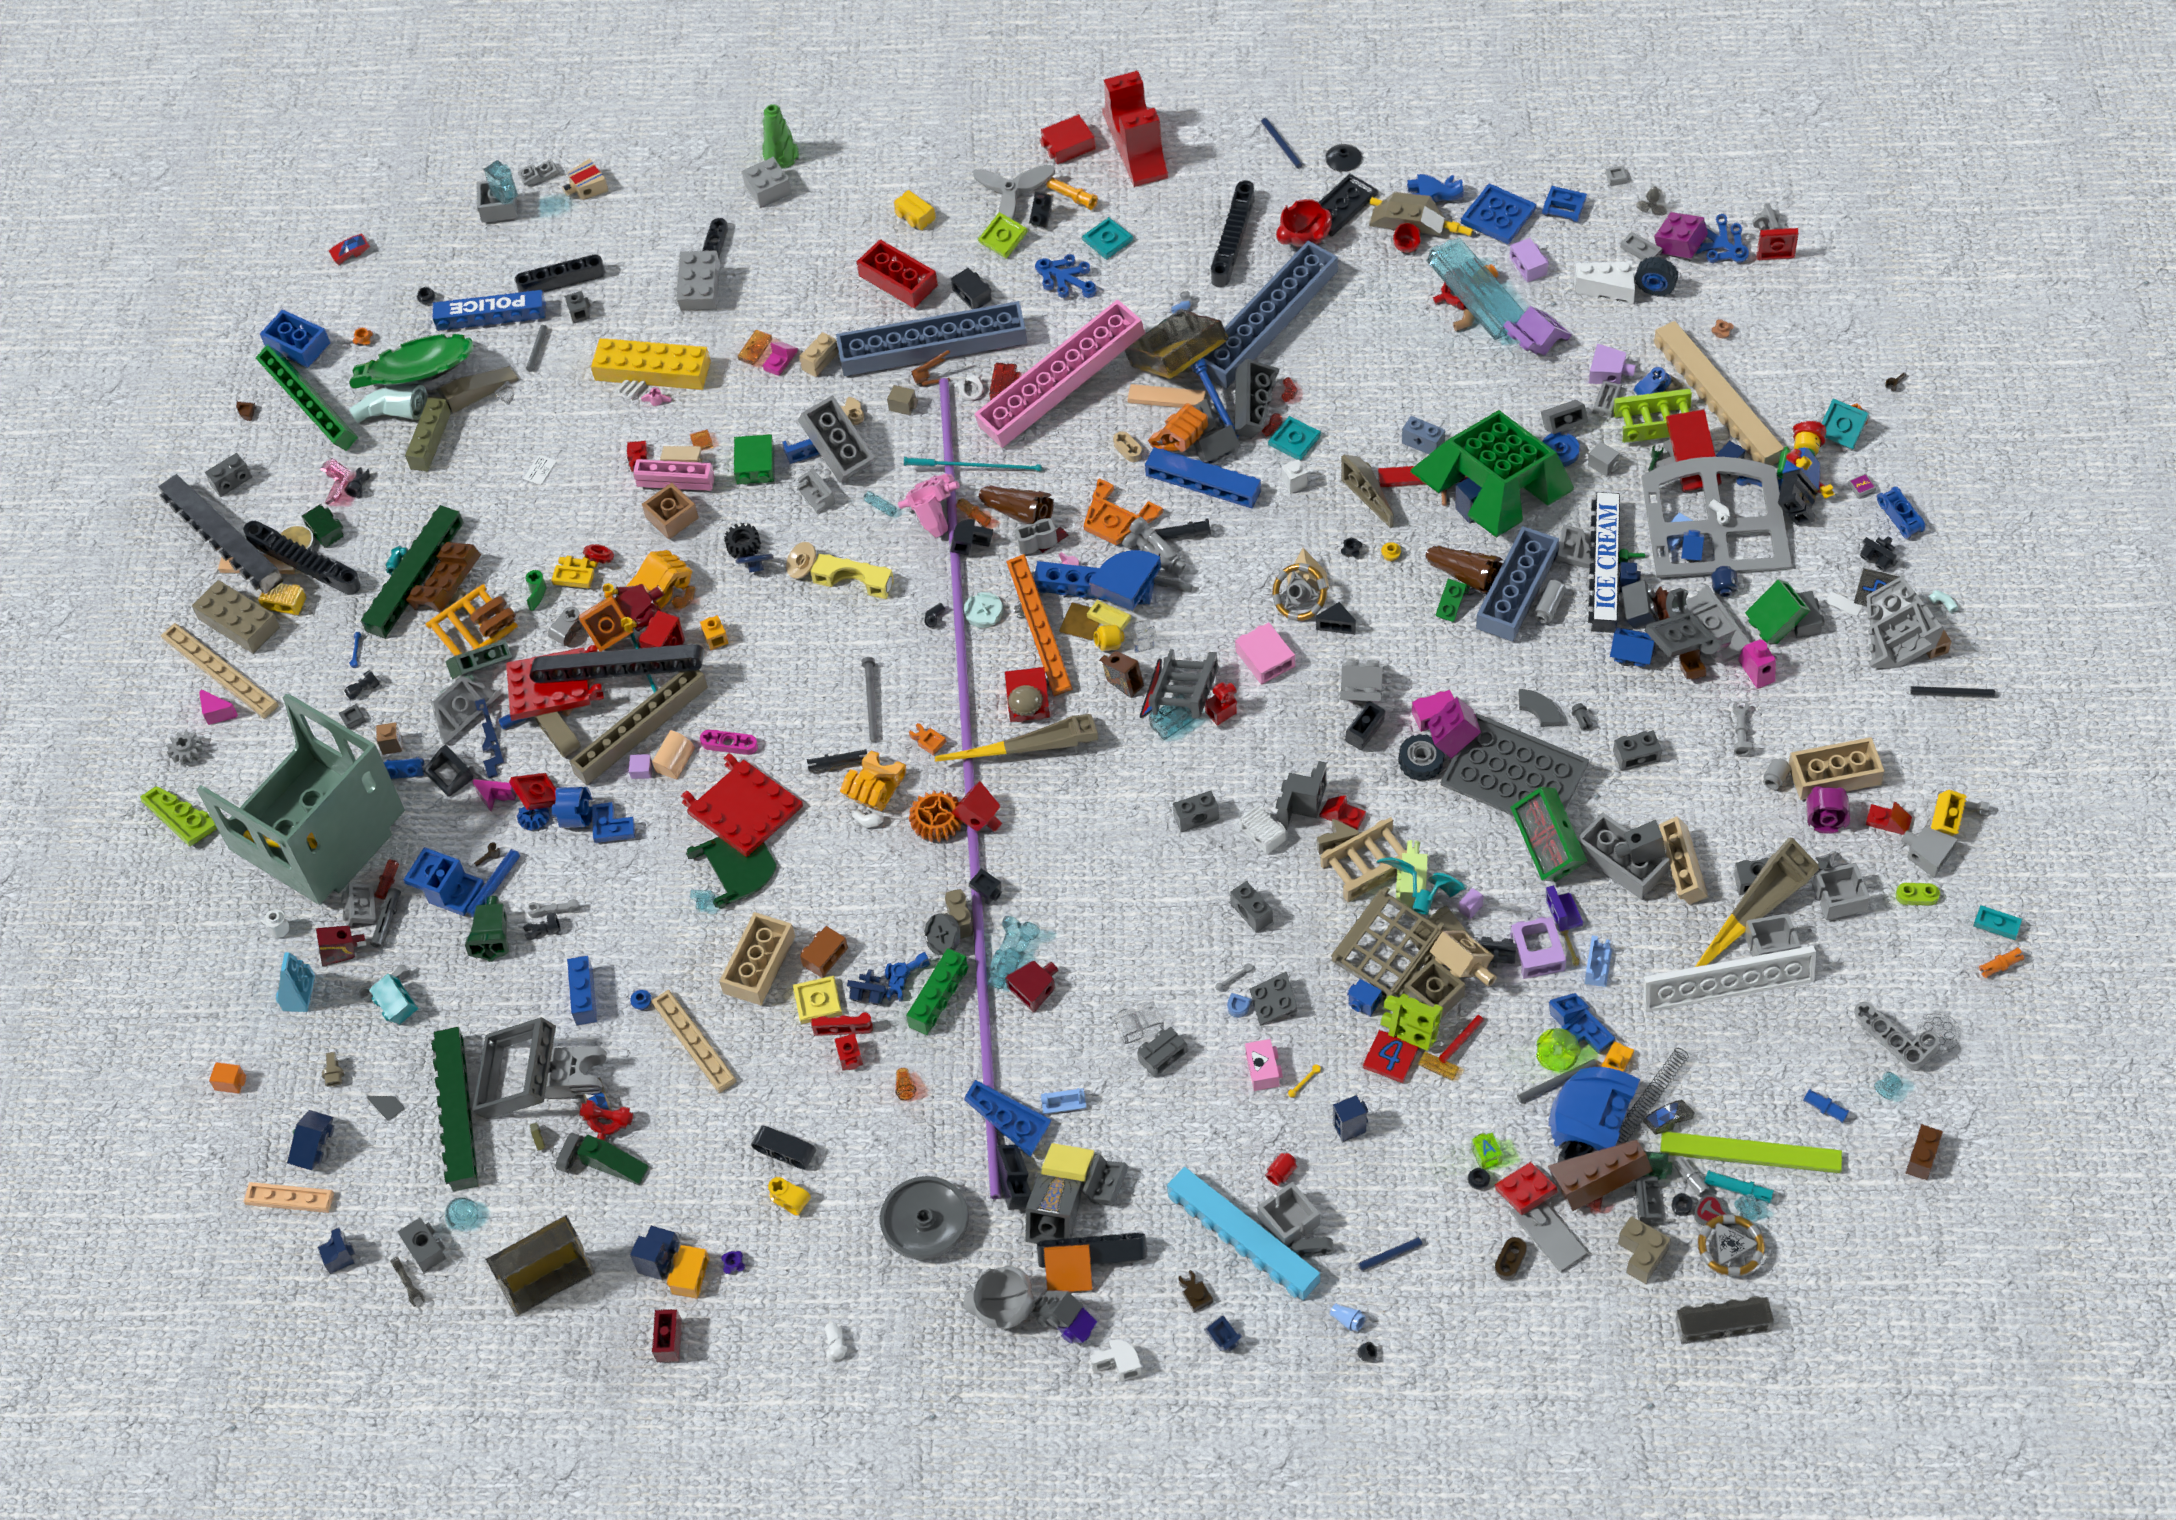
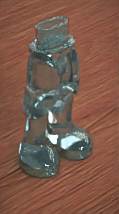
M1005 916L1003 918L1002 927L1006 933L1000 948L995 952L991 962L990 979L987 983L989 986L998 989L1004 988L1006 983L1005 977L1017 970L1025 957V949L1032 940L1038 937L1040 928L1031 922H1024L1021 926L1019 920L1012 916ZM1020 933V938L1018 940L1016 947H1012L1016 937Z

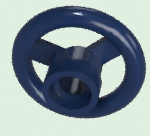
M764 554L738 558L735 562L736 564L747 563L749 573L763 571L764 565H762V561L771 560L774 558V555Z

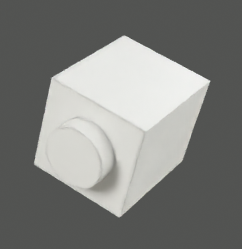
M1299 459L1281 466L1282 482L1290 494L1308 487L1307 471Z

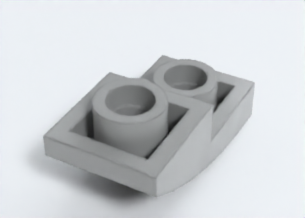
M551 158L537 167L532 163L518 171L525 186L544 182L560 174Z

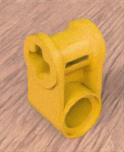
M775 1177L768 1183L771 1201L795 1216H799L811 1199V1195L806 1190L788 1182L784 1178Z

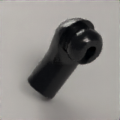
M942 603L935 605L925 612L924 623L927 627L933 628L936 626L937 616L945 611Z

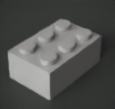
M680 251L676 298L680 311L717 310L720 260L717 251Z

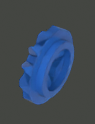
M524 806L519 808V813L516 816L522 828L537 830L548 822L550 814L548 808L527 810ZM535 811L536 814L534 815L533 820H531L529 815H531L532 812Z

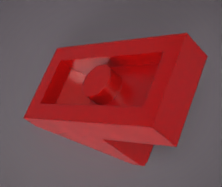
M1343 795L1329 798L1319 817L1329 821L1335 819L1358 830L1366 816V811L1347 804V796Z
M1895 801L1892 809L1871 804L1866 826L1904 835L1907 830L1909 831L1912 816Z

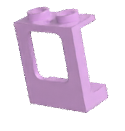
M1540 917L1534 921H1520L1511 925L1510 937L1514 938L1517 944L1516 948L1522 964L1521 973L1523 979L1565 971L1566 958L1553 917ZM1548 931L1552 947L1532 952L1528 951L1523 936Z

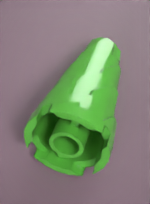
M770 104L764 109L763 158L765 161L774 157L781 169H785L795 164L796 157L797 160L799 157V151L781 109L777 105Z

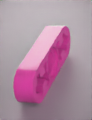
M709 729L703 731L700 735L701 745L706 750L751 755L758 749L756 738L750 734ZM725 740H734V743L732 745H724Z

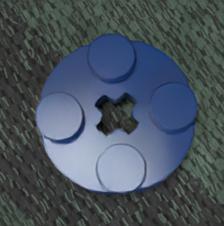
M1561 432L1551 433L1542 441L1557 452L1564 467L1573 464L1579 458V442L1571 434L1567 433L1566 436L1561 435ZM1557 448H1564V450L1562 452L1557 451Z

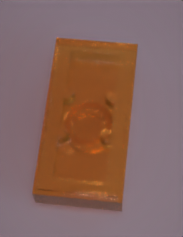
M755 330L738 354V360L755 365L772 341V335Z

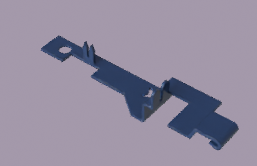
M483 698L475 701L477 711L483 710L486 722L482 723L486 736L482 745L483 753L493 749L495 754L494 758L483 761L487 776L491 778L498 776L495 765L504 763L485 699ZM481 704L484 705L483 709L479 707Z

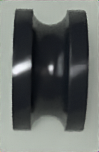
M1679 1193L1673 1197L1672 1210L1676 1215L1686 1216L1691 1212L1693 1202L1689 1195ZM1679 1201H1683V1204L1687 1203L1685 1208H1681V1205L1678 1207L1677 1205Z

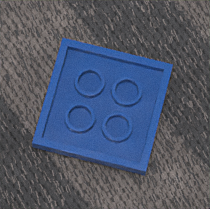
M1488 183L1461 217L1460 223L1509 244L1536 210L1537 204Z

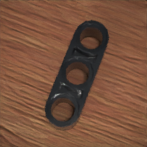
M765 1125L760 1127L751 1143V1147L757 1152L802 1170L807 1169L816 1152V1148L812 1144Z

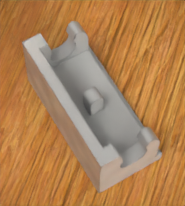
M813 468L797 479L799 483L803 482L797 486L798 491L817 514L835 504L832 490Z

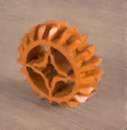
M933 790L930 795L925 792V797L918 796V801H913V807L909 810V822H911V828L915 830V834L917 836L921 835L923 840L929 838L931 843L934 839H937L940 843L941 838H945L948 841L949 835L955 837V831H960L961 825L964 823L951 813L959 803L956 796L952 797L950 792L945 795L943 790L940 793H936Z

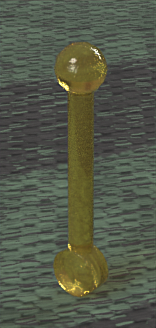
M1568 930L1560 931L1568 945L1573 965L1578 966L1580 961L1572 947Z

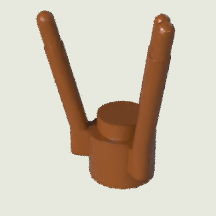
M950 350L911 371L916 385L921 383L922 387L929 384L939 383L940 379L927 380V378H930L928 370L945 361V358H942L948 355Z

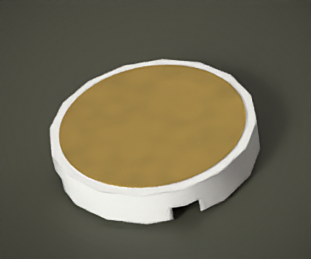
M304 525L288 526L280 532L288 540L292 539L294 543L298 542L300 546L304 545L306 549L310 548L312 550L314 547V535Z

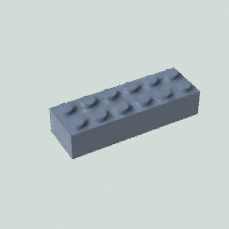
M1522 526L1477 613L1476 629L1514 641L1557 556L1559 538Z

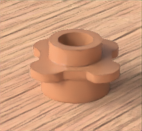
M1718 319L1711 331L1718 338H1727L1734 325Z

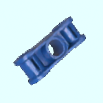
M1897 486L1892 487L1888 492L1877 494L1879 506L1886 512L1905 539L1910 538L1916 532L1925 531L1924 520L1917 514Z

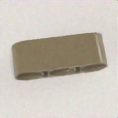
M558 712L534 716L542 731L563 758L581 748L577 737Z

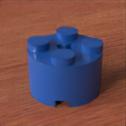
M556 788V802L552 805V815L557 817L559 827L578 828L589 826L592 821V807H589V800H592V795L589 788Z

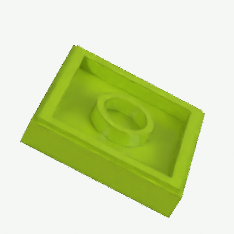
M999 212L977 240L980 244L1007 259L1027 234L1028 230Z

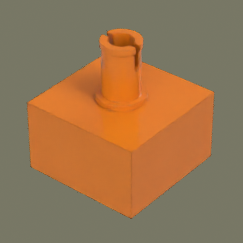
M613 595L579 615L580 622L600 652L634 632V628L632 632L627 633L624 627H621V619L625 616Z

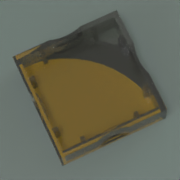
M1180 309L1146 332L1124 351L1131 367L1171 379L1229 339L1221 320L1200 316L1194 312Z
M567 1215L485 1259L516 1317L541 1304L551 1296L595 1274L579 1236Z

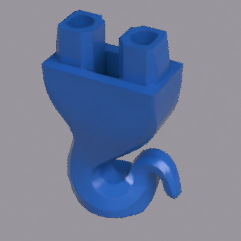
M1417 174V179L1407 180L1408 192H1418L1410 194L1431 196L1434 203L1442 200L1452 201L1463 197V181L1460 179L1453 182L1454 175H1451L1443 184L1432 176Z

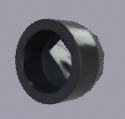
M1366 1342L1359 1346L1357 1355L1364 1362L1376 1359L1377 1349L1372 1342Z

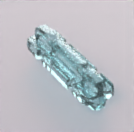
M867 491L864 494L865 502L872 503V506L882 512H886L885 514L893 517L897 513L896 506L889 504V502L873 492Z

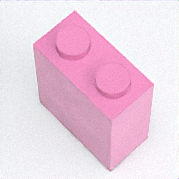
M1269 622L1258 626L1255 630L1248 634H1243L1235 640L1236 653L1261 685L1295 667V654Z

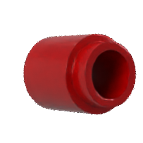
M1280 1153L1267 1168L1266 1178L1276 1186H1279L1281 1183L1284 1184L1297 1168L1296 1159L1289 1153Z

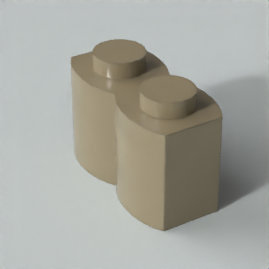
M961 889L946 892L947 912L958 922L960 939L971 937L973 935V926L964 892Z

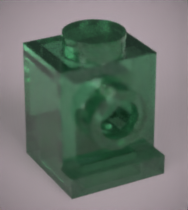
M1644 1151L1652 1171L1642 1177L1654 1176L1661 1180L1666 1179L1667 1175H1672V1162H1668L1669 1153Z

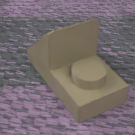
M1332 819L1333 833H1325L1317 837L1319 855L1323 854L1327 849H1333L1359 835L1358 830Z

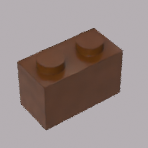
M1921 1124L1905 1174L1928 1180L1943 1131Z

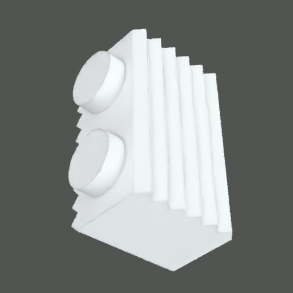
M1258 805L1239 819L1240 829L1266 854H1269L1285 842L1286 830L1280 822L1276 823L1267 809L1263 810Z

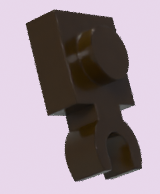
M1190 1270L1189 1276L1191 1279L1189 1281L1183 1280L1181 1275L1178 1276L1180 1286L1185 1288L1182 1291L1183 1296L1193 1313L1212 1304L1213 1298L1203 1281L1196 1284L1195 1273Z

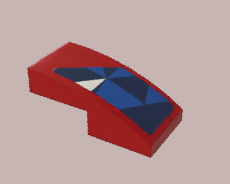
M358 234L345 239L328 251L334 262L340 265L352 254L357 258L370 245L363 234Z

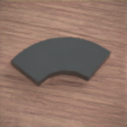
M1519 689V710L1534 714L1539 720L1540 726H1561L1560 713L1551 700L1538 692Z

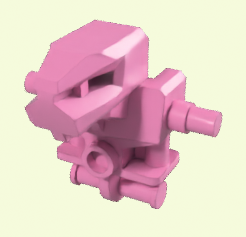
M952 474L932 476L929 480L916 484L915 488L907 493L905 500L898 502V506L900 509L911 507L915 511L921 525L935 538L940 537L948 531V524L943 514L941 502L951 496L950 492L959 489L960 485L958 481L954 482Z

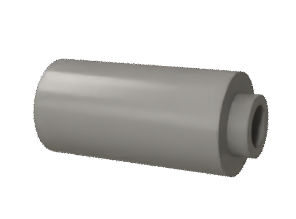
M1557 580L1548 581L1533 612L1536 621L1543 624L1552 621L1566 591L1564 584Z

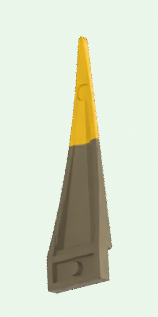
M1092 714L1070 716L1049 726L1005 741L935 756V762L1078 746V742L1090 743L1098 740V732Z
M1789 837L1776 853L1771 855L1695 967L1709 964L1745 932L1747 920L1763 918L1781 902L1804 886L1819 870L1818 864L1793 837Z

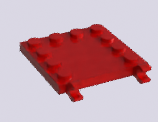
M591 645L586 651L582 647L542 656L598 652V648L596 645ZM542 656L506 663L509 709L512 721L591 705L590 701L604 699V693L600 692L602 691L601 684H595L589 689L588 679L549 683L533 682L529 676L532 662L536 657Z
M728 753L723 758L727 761L724 766L731 771L698 800L686 790L681 795L684 799L682 804L688 807V815L745 857H748L803 807V802L743 759L739 763L732 754Z

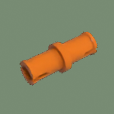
M2017 947L2004 955L1999 954L1995 956V959L1980 965L1979 970H1984L1981 973L1982 976L1988 978V976L1994 973L2008 970L2009 966L2024 960L2023 954L2018 955L2022 951Z

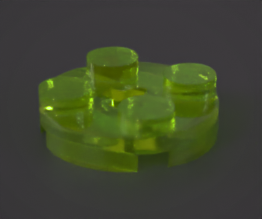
M1548 1029L1537 1040V1060L1544 1068L1551 1071L1563 1072L1570 1069L1581 1054V1047L1573 1033L1565 1029ZM1555 1045L1562 1046L1561 1054L1554 1055Z

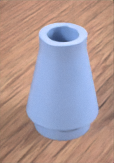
M1337 1303L1331 1308L1330 1316L1337 1319L1350 1331L1358 1332L1365 1322V1315L1362 1314L1361 1310L1341 1306Z

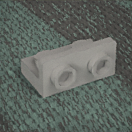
M348 883L346 891L342 892L341 897L342 903L345 904L343 921H346V925L350 926V928L353 923L374 924L376 917L373 885Z

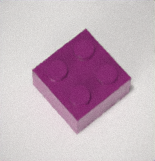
M1670 212L1654 236L1656 245L1662 248L1661 254L1692 259L1708 235L1705 219L1700 216Z
M1458 697L1448 702L1438 714L1433 715L1430 721L1427 722L1434 745L1450 758L1454 757L1481 733L1474 710Z

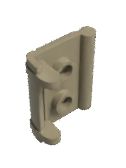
M1447 906L1439 908L1433 915L1427 918L1437 926L1441 922L1445 924L1444 931H1465L1469 935ZM1421 924L1414 932L1415 935L1424 941H1427L1433 933ZM1409 939L1415 944L1418 950H1420L1423 946L1414 939Z

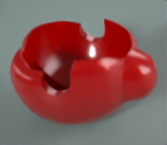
M1314 199L1297 200L1289 208L1286 205L1280 216V226L1276 230V239L1282 245H1293L1300 248L1307 241L1318 245L1330 231L1332 224L1331 213L1323 209Z

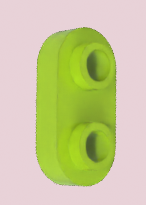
M1902 883L1897 887L1895 893L1896 900L1899 903L1917 906H1932L1938 902L1940 896L1938 887L1931 883Z

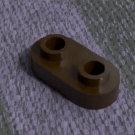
M1512 1237L1505 1242L1495 1262V1274L1502 1280H1511L1516 1276L1526 1256L1527 1246L1524 1240ZM1517 1249L1519 1252L1513 1253L1511 1250ZM1509 1268L1510 1271L1504 1272L1502 1269Z

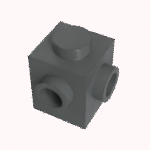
M582 291L564 296L573 323L590 319L588 308H591L588 297L584 298Z

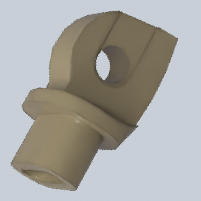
M335 1052L326 1053L327 1067L322 1071L325 1086L341 1085L344 1070L339 1067Z

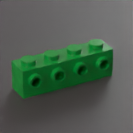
M948 948L946 949L906 1014L909 1028L924 1035L929 1034L937 1023L941 1012L946 1008L952 994L956 992L960 981L967 974L969 966L965 955Z

